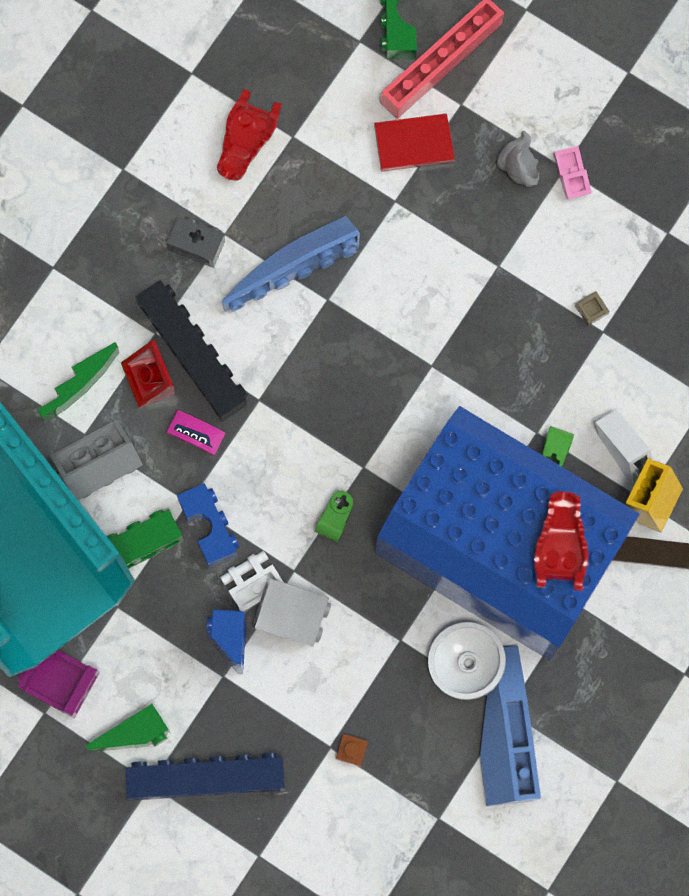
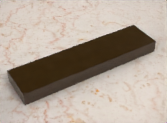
M627 536L612 561L689 570V543Z

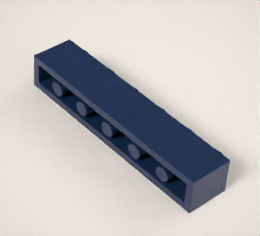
M265 753L259 759H252L251 755H237L236 760L229 761L225 760V756L210 757V762H199V758L184 759L183 764H173V760H159L158 765L147 766V762L141 761L132 762V767H126L128 801L285 791L283 757H278L277 753Z

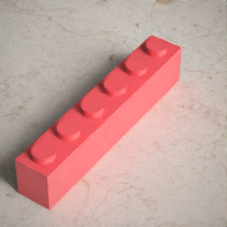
M482 0L381 92L380 103L395 118H400L502 25L504 12L491 0Z

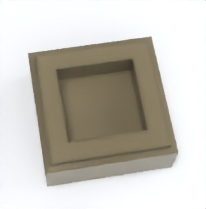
M597 291L575 304V308L587 326L605 317L610 312Z

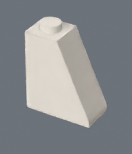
M616 409L611 413L603 415L596 421L598 436L631 486L634 487L647 459H652L651 450Z

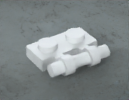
M264 551L257 555H250L247 557V561L237 567H230L227 569V573L220 576L224 585L232 581L237 585L229 590V594L240 611L247 612L260 603L267 578L283 582L273 564L266 569L262 568L261 564L268 560ZM252 569L256 572V575L246 581H243L241 578L243 574Z

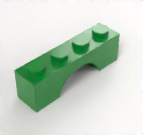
M381 0V5L386 7V13H381V28H386V36H382V51H386V60L416 59V27L407 24L399 16L396 7L400 0Z

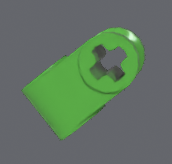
M550 426L543 445L542 455L562 467L571 447L574 434Z
M338 491L333 494L314 532L338 543L353 507V498L348 492ZM343 498L346 500L345 504L348 507L343 506L340 510L337 508V503L335 501L340 502Z

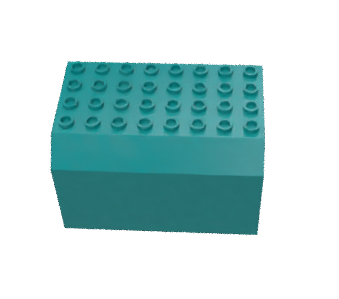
M0 402V668L8 677L37 667L118 605L135 582V579L118 550Z

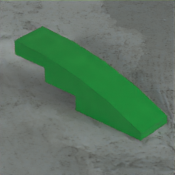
M116 342L71 367L75 377L54 388L58 398L37 409L44 423H47L68 409L104 375L120 353Z

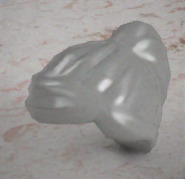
M523 130L521 137L509 142L501 150L497 158V166L501 170L506 171L514 182L526 187H532L539 182V173L536 169L539 160L535 159L530 152L531 137Z

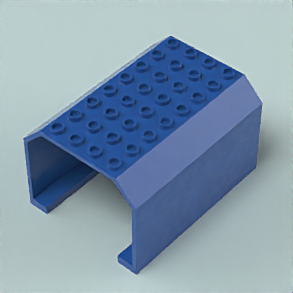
M459 406L443 427L390 512L377 537L375 554L550 661L571 630L640 514ZM558 491L572 492L580 496V518L582 519L584 537L588 547V564L582 591H574V581L546 579L545 588L536 587L535 549L548 514L550 496Z

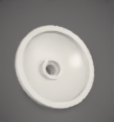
M462 622L446 628L436 637L429 651L428 666L433 681L444 693L457 699L471 700L488 694L498 685L505 671L506 654L500 639L489 628L478 623ZM468 660L474 661V665L471 668H466L465 663Z

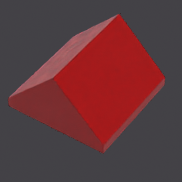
M155 340L150 341L121 362L138 408L175 395L174 386Z

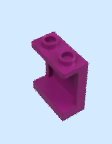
M57 650L37 667L20 673L17 681L19 682L18 688L75 719L100 673L97 669L89 665L87 666Z

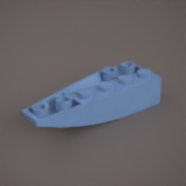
M344 216L281 248L259 264L222 300L224 311H237L244 307L245 302L252 299L254 301L260 300L267 295V292L275 288L276 290H281L296 278H299V280L304 279L319 267L325 269L333 265L334 260L340 257L348 258L353 256L357 252L356 250L359 249L360 233L347 216Z
M518 646L504 647L506 666L503 677L498 685L487 694L480 759L487 807L538 801L541 799L531 721Z

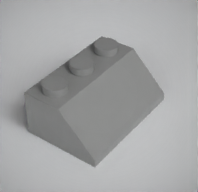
M117 419L50 455L66 486L77 500L90 496L92 492L112 484L114 480L134 472L143 465L132 442Z

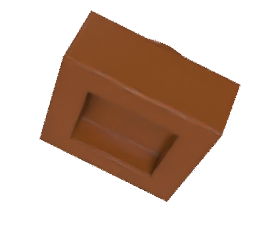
M343 734L336 760L361 767L368 741Z

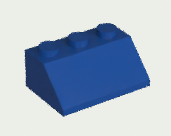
M213 610V617L207 618L209 640L213 641L215 649L238 674H243L247 625L245 612Z

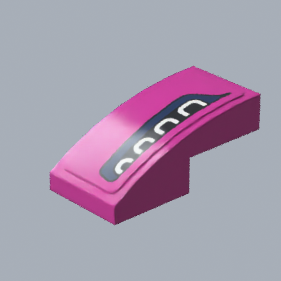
M176 410L166 431L167 434L185 444H191L211 456L215 455L225 435V432L179 410Z

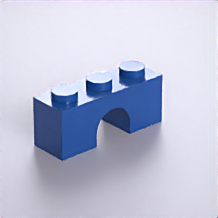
M205 483L177 495L178 502L188 523L197 519H205L212 525V531L209 536L198 541L209 569L236 557V548H239V544L234 534L229 535L225 528L229 523L223 510L218 512L214 504L218 502L213 488L207 489Z

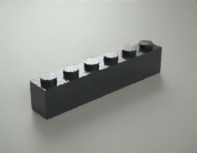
M159 280L135 296L141 310L221 422L247 406L246 397L248 395L240 383L235 385L231 379L233 373L226 364H220L217 359L219 354L212 344L207 346L202 339L205 336L198 324L192 325L188 319L190 313L183 304L179 306L174 300L176 294L169 284L164 286L162 281Z

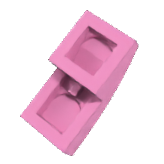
M579 146L553 152L567 200L592 194L587 171L583 167Z

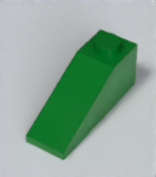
M150 704L85 746L89 752L147 747L151 744L156 747L168 739L166 735L170 731L154 705Z

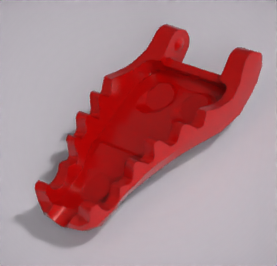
M243 89L240 98L227 117L223 152L217 164L219 174L233 181L242 179L250 163L272 137L283 105L275 101L270 113L248 104L251 91Z
M558 491L550 496L548 514L535 549L536 587L545 588L546 579L574 581V591H582L588 564V547L584 537L582 519L580 518V496L572 492Z

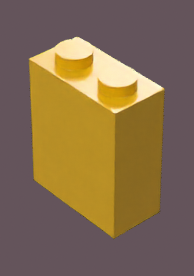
M648 458L626 501V505L640 514L637 518L639 525L662 533L683 488L670 466Z

